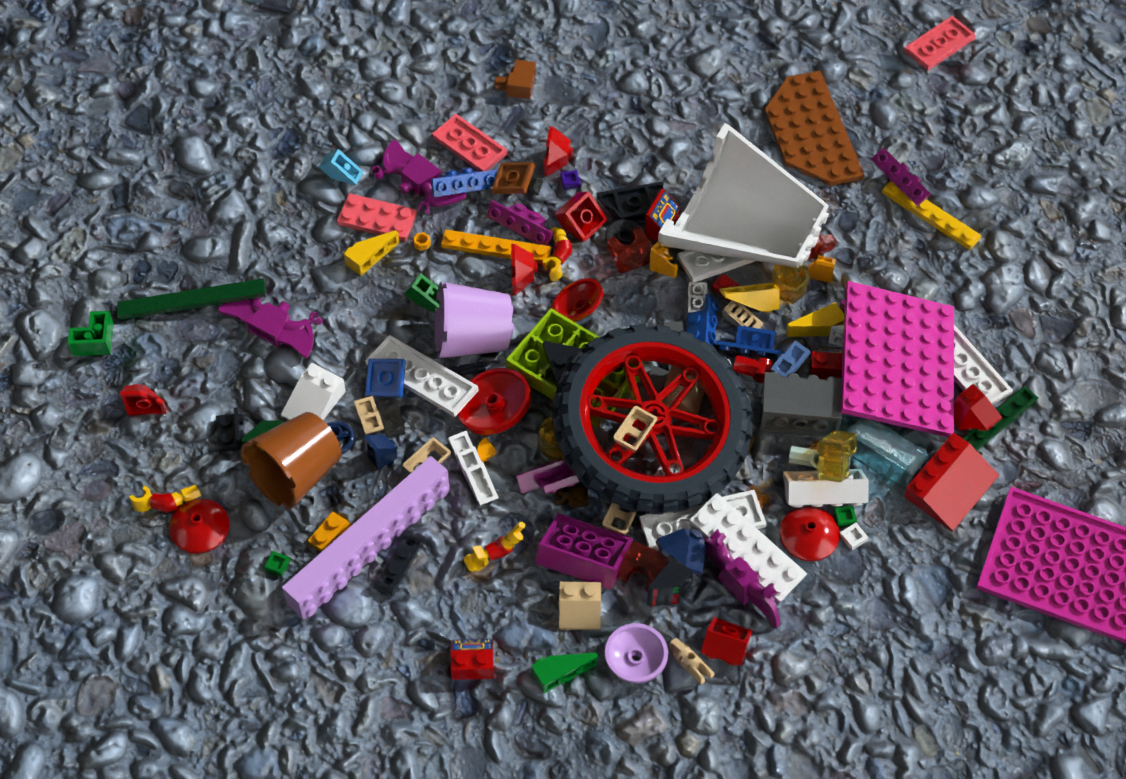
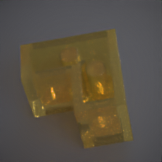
M834 430L819 441L817 445V452L819 453L817 472H819V479L841 483L849 477V458L857 452V433Z

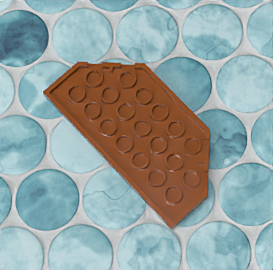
M821 71L788 76L765 108L767 121L785 166L789 168L795 167L801 170V173L813 179L815 177L824 181V184L829 186L863 180L864 172Z

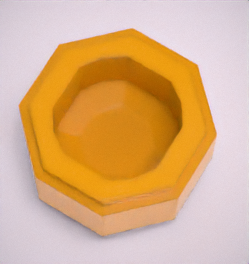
M424 232L417 233L413 237L414 248L419 251L427 250L431 246L430 236Z

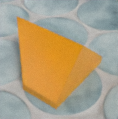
M657 242L651 248L649 270L675 278L677 277L678 266L677 264L670 263L669 260H672L673 257L669 255L668 247L664 248V246L660 245V242Z
M818 255L814 262L795 276L831 283L836 259Z

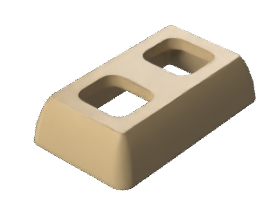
M634 406L615 433V442L635 452L656 423L657 417L638 406ZM635 420H640L647 425L643 431H639L632 426ZM629 434L635 437L637 441L634 445H630L622 440L623 437Z
M431 438L403 463V467L411 474L418 464H422L428 459L427 456L432 451H436L442 456L437 461L442 464L450 456L451 451L436 438Z
M612 502L602 522L603 527L618 534L626 535L637 512L631 511L626 513L619 510L620 505ZM614 518L626 522L623 529L611 525Z

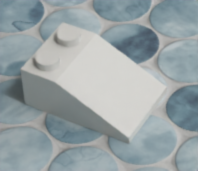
M311 363L301 375L281 413V417L289 421L304 412H311L324 420L346 392L344 379Z

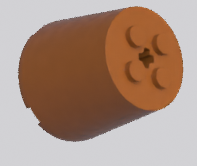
M304 412L247 441L241 447V458L243 464H247L251 471L248 475L253 483L272 503L278 507L284 505L286 509L295 507L342 456L341 447L334 432L319 416L311 412Z

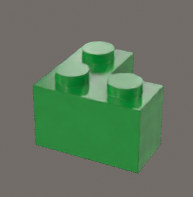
M90 311L88 327L69 328L68 346L72 356L111 355L114 323L109 311Z

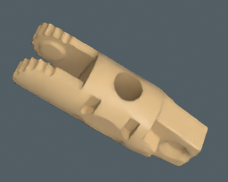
M677 638L670 641L668 648L673 653L672 656L700 685L705 682L700 671L707 678H712L715 675L689 646L684 645Z

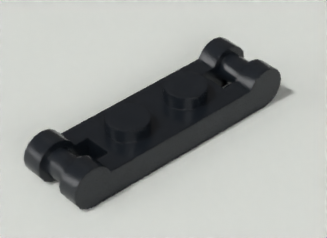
M409 529L404 531L402 539L382 574L376 580L374 590L379 592L382 590L391 597L395 595L425 541V536L413 534V531ZM409 541L414 542L413 547L410 546V545H407V544L409 543Z

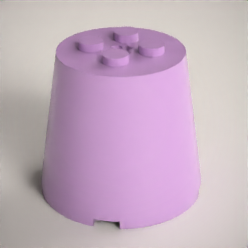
M448 282L439 283L436 300H440L439 309H435L434 325L435 350L440 352L437 353V358L508 350L511 334H513L514 330L512 323L513 305H511L509 294Z

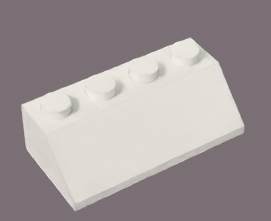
M849 469L848 472L836 470L783 471L785 497L788 505L800 508L803 505L821 507L823 504L842 506L845 503L860 506L862 503H868L869 480L861 469Z

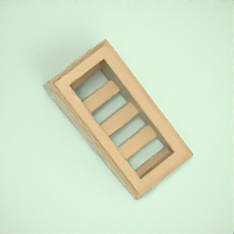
M731 301L723 310L722 317L737 328L738 325L748 327L751 323H754L752 328L760 329L764 324L744 305L738 302Z

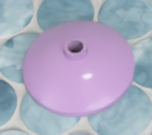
M639 623L627 624L615 630L609 637L605 647V659L609 669L618 678L630 683H644L656 678L663 671L668 659V648L662 635L654 628ZM633 657H638L639 660H638V661H634L632 658H633Z

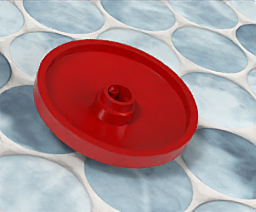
M495 368L487 370L470 380V382L478 386L479 391L457 415L463 426L475 434L492 435L503 432L518 423L526 414L531 403L530 386L524 376L513 369Z

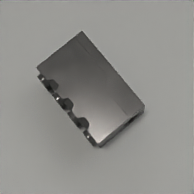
M765 372L761 391L760 432L837 438L842 421V413H840L842 378L830 376L824 380L819 379L816 375L800 378L795 373L780 376L778 372Z

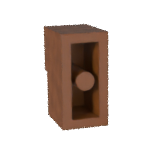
M516 60L515 65L511 66V72H509L508 77H496L495 89L506 91L508 97L531 99L536 77V62Z

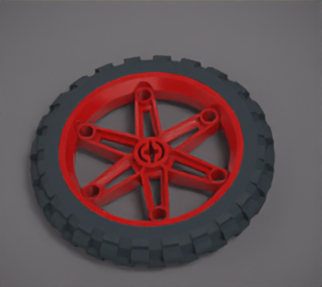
M638 324L630 325V328L625 329L617 328L587 343L580 352L576 353L565 371H563L554 397V435L558 448L561 449L564 456L563 459L569 469L574 471L579 477L578 480L588 490L592 489L599 495L598 497L610 504L613 502L622 506V509L633 512L643 511L648 512V514L661 515L666 512L678 513L709 501L716 493L721 492L728 486L738 473L748 453L753 429L751 420L752 409L750 399L747 398L745 393L746 388L740 376L735 374L733 371L734 367L725 356L721 357L715 351L716 348L706 341L701 342L694 338V335L683 330L679 332L670 329V326L657 324L655 327ZM641 361L666 363L681 369L683 372L657 394ZM632 363L636 365V368H632L628 364ZM623 366L633 400L593 395L598 385L607 375ZM636 376H639L650 400L642 402L635 380ZM686 376H691L693 380L687 379ZM697 382L704 389L712 404L715 420L677 409ZM679 385L684 387L669 407L662 403ZM591 403H596L599 405V407L595 408L591 405ZM607 406L633 409L634 406H638L656 416V423L638 449L648 441L665 476L644 475L621 466L635 452L628 449L624 451L618 443L606 454L593 433L590 415L622 424L627 415L606 410ZM671 418L699 425V429L670 425ZM635 420L632 424L634 428L637 429L638 427L641 431L647 426L640 420ZM707 427L714 429L715 432H709ZM664 433L671 455L670 460H667L655 435ZM626 434L622 440L626 442L631 435ZM673 435L713 440L707 453L696 464L686 470L683 469ZM611 456H617L620 460L614 461ZM669 468H675L678 473H672Z

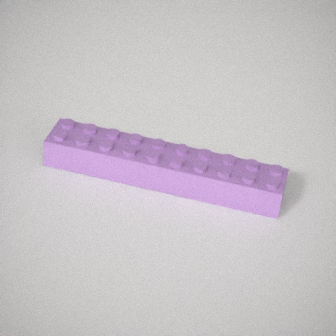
M432 456L424 461L282 587L287 605L303 620L308 616L314 615L321 604L327 603L338 589L340 590L346 586L350 578L357 576L367 563L375 560L379 552L387 549L397 536L403 535L408 526L416 523L426 510L429 511L433 508L437 500L444 498L450 490L448 470Z

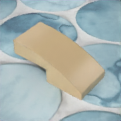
M373 396L354 401L365 435L384 430Z

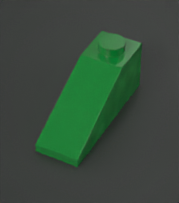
M420 273L411 282L404 295L417 305L435 313V309H439L440 300H436L438 286Z
M597 653L551 655L546 658H539L531 665V674L545 694L598 665Z

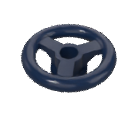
M341 421L326 423L334 432L339 442L349 437L348 443L341 448L342 454L347 452L355 441L353 429Z

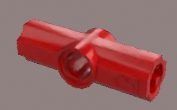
M737 355L733 371L752 376L755 381L763 383L765 372H774L771 370L774 364L767 358L755 360Z

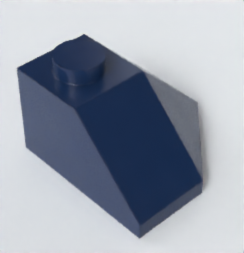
M683 528L657 538L655 542L664 556L668 558L671 555L672 558L691 569L694 574L701 576L707 545L700 532Z

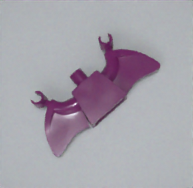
M395 139L390 142L384 152V169H381L379 166H374L371 169L374 177L378 180L382 179L384 174L401 175L403 183L399 185V189L403 194H407L410 190L414 191L417 195L424 194L425 198L418 205V210L421 213V210L426 208V215L430 213L429 206H447L466 198L465 192L433 197L431 179L439 178V175H442V171L419 153L415 156L407 153Z
M262 297L224 303L219 307V313L238 318L245 323L248 332L276 347L280 343L288 345L295 349L303 358L309 357L314 343L313 330L310 324L313 323L318 326L323 322L322 318L318 317L319 314L317 312H311L308 320L306 318L300 321L290 320V316L287 313L290 309L288 303L281 301L277 307L270 303L263 305L261 303Z
M717 529L710 538H706L704 541L707 545L705 554L721 570L718 579L743 606L751 601L765 615L772 626L777 629L780 626V618L773 596L778 594V591L774 589L772 583L764 588L759 585L758 574L741 557L734 559L730 555L724 542H722L726 535L720 533Z

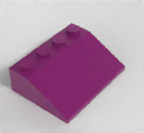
M558 513L539 543L535 564L576 577L582 581L601 582L602 588L612 590L633 538Z

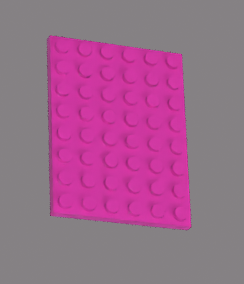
M848 281L845 285L840 413L949 438L954 432V306Z
M1010 487L976 589L1126 644V527Z

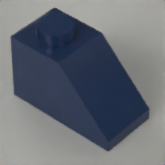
M366 435L364 437L367 457L378 470L398 458L396 443L392 439L389 440L386 435Z

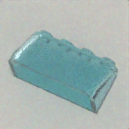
M861 418L845 432L840 447L841 451L851 455L852 458L905 491L906 487L923 469L929 459L924 448L914 445L906 437H901L893 432L891 428L866 418Z

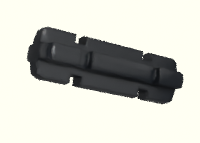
M482 361L476 362L477 364L470 363L459 365V367L452 366L448 369L458 375L476 373V371L478 373L485 372L486 366L485 362Z

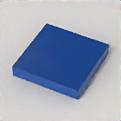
M369 359L365 396L403 398L406 360Z

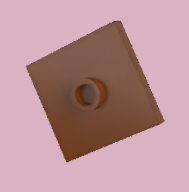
M501 163L491 189L492 193L526 194L535 168L534 163Z

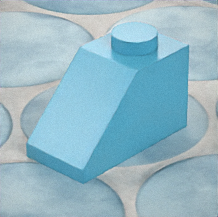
M339 149L327 153L319 166L331 179L351 185H357L364 172Z

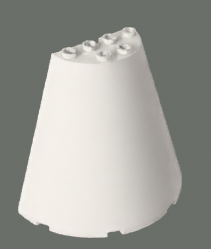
M724 123L716 137L712 151L713 158L709 160L700 184L675 226L673 221L669 219L665 221L659 231L658 242L665 247L796 268L802 266L804 261H807L811 248L815 247L818 241V235L822 229L821 224H825L829 217V213H827L829 205L731 126Z

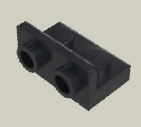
M238 407L234 408L233 414L216 416L219 453L241 450L242 437L245 436V432L241 430V426L244 425L243 414H239Z

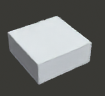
M857 523L840 532L841 539L851 551L867 542L869 538Z

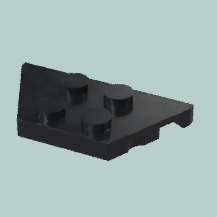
M664 182L596 193V198L618 220L646 218V214L657 195L664 188Z
M544 341L543 348L557 388L563 371H565L576 353L580 352L583 348Z

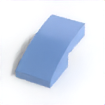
M794 341L785 354H782L775 362L771 370L778 372L780 376L794 373L811 352Z

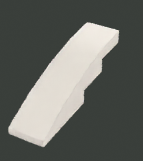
M467 431L449 437L448 441L479 505L481 506L498 499L484 463L481 462L475 446L473 447Z

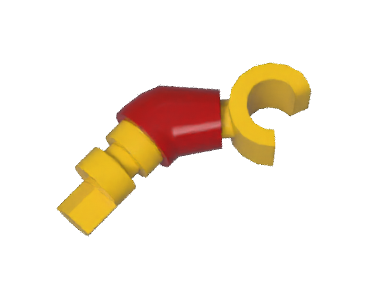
M554 227L550 230L553 232L555 250L552 257L542 261L543 269L546 271L550 269L551 281H557L561 278V265L572 255V244L567 239L565 231L562 228Z
M196 484L189 488L181 489L180 493H154L153 495L147 486H143V497L136 498L131 495L129 498L133 509L137 512H145L153 508L166 513L177 510L178 506L182 505V502L185 501L187 503L200 497L201 494Z
M519 522L506 535L500 536L495 541L485 545L484 550L482 546L472 547L474 553L463 557L469 571H479L485 568L489 561L504 558L510 554L515 544H518L523 539L520 531L524 529L525 524Z

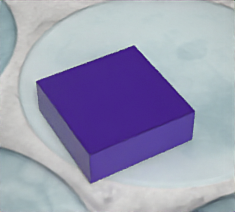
M577 170L560 172L563 190L581 187Z

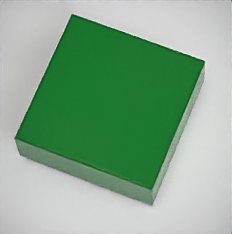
M853 505L833 508L834 518L839 528L850 527L857 523Z
M272 551L263 567L264 571L283 577L291 562V557Z

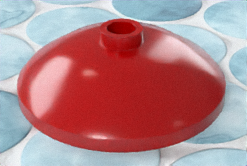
M592 278L576 280L557 294L553 301L552 309L573 322L583 320L591 315L600 305L603 298V288L597 280Z
M195 499L183 504L174 512L169 523V533L173 543L179 549L192 554H202L217 548L226 539L230 528V521L226 510L219 503L209 499Z
M804 506L790 511L783 518L779 536L783 547L789 554L797 559L813 562L823 560L835 551L838 546L840 532L836 521L826 511L816 507Z

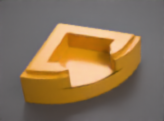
M485 437L480 441L477 453L481 462H485L496 455L497 450Z

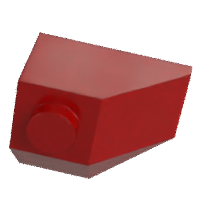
M549 126L546 141L544 176H549L567 166L569 158L573 157V148L570 147L571 140L553 126Z
M511 244L512 296H516L534 281V273H538L537 262H534V254L516 244Z
M127 385L120 392L128 415L167 413L164 401L146 385Z
M974 384L960 393L954 402V425L959 430L979 429V431H987L1002 419V416L988 398Z

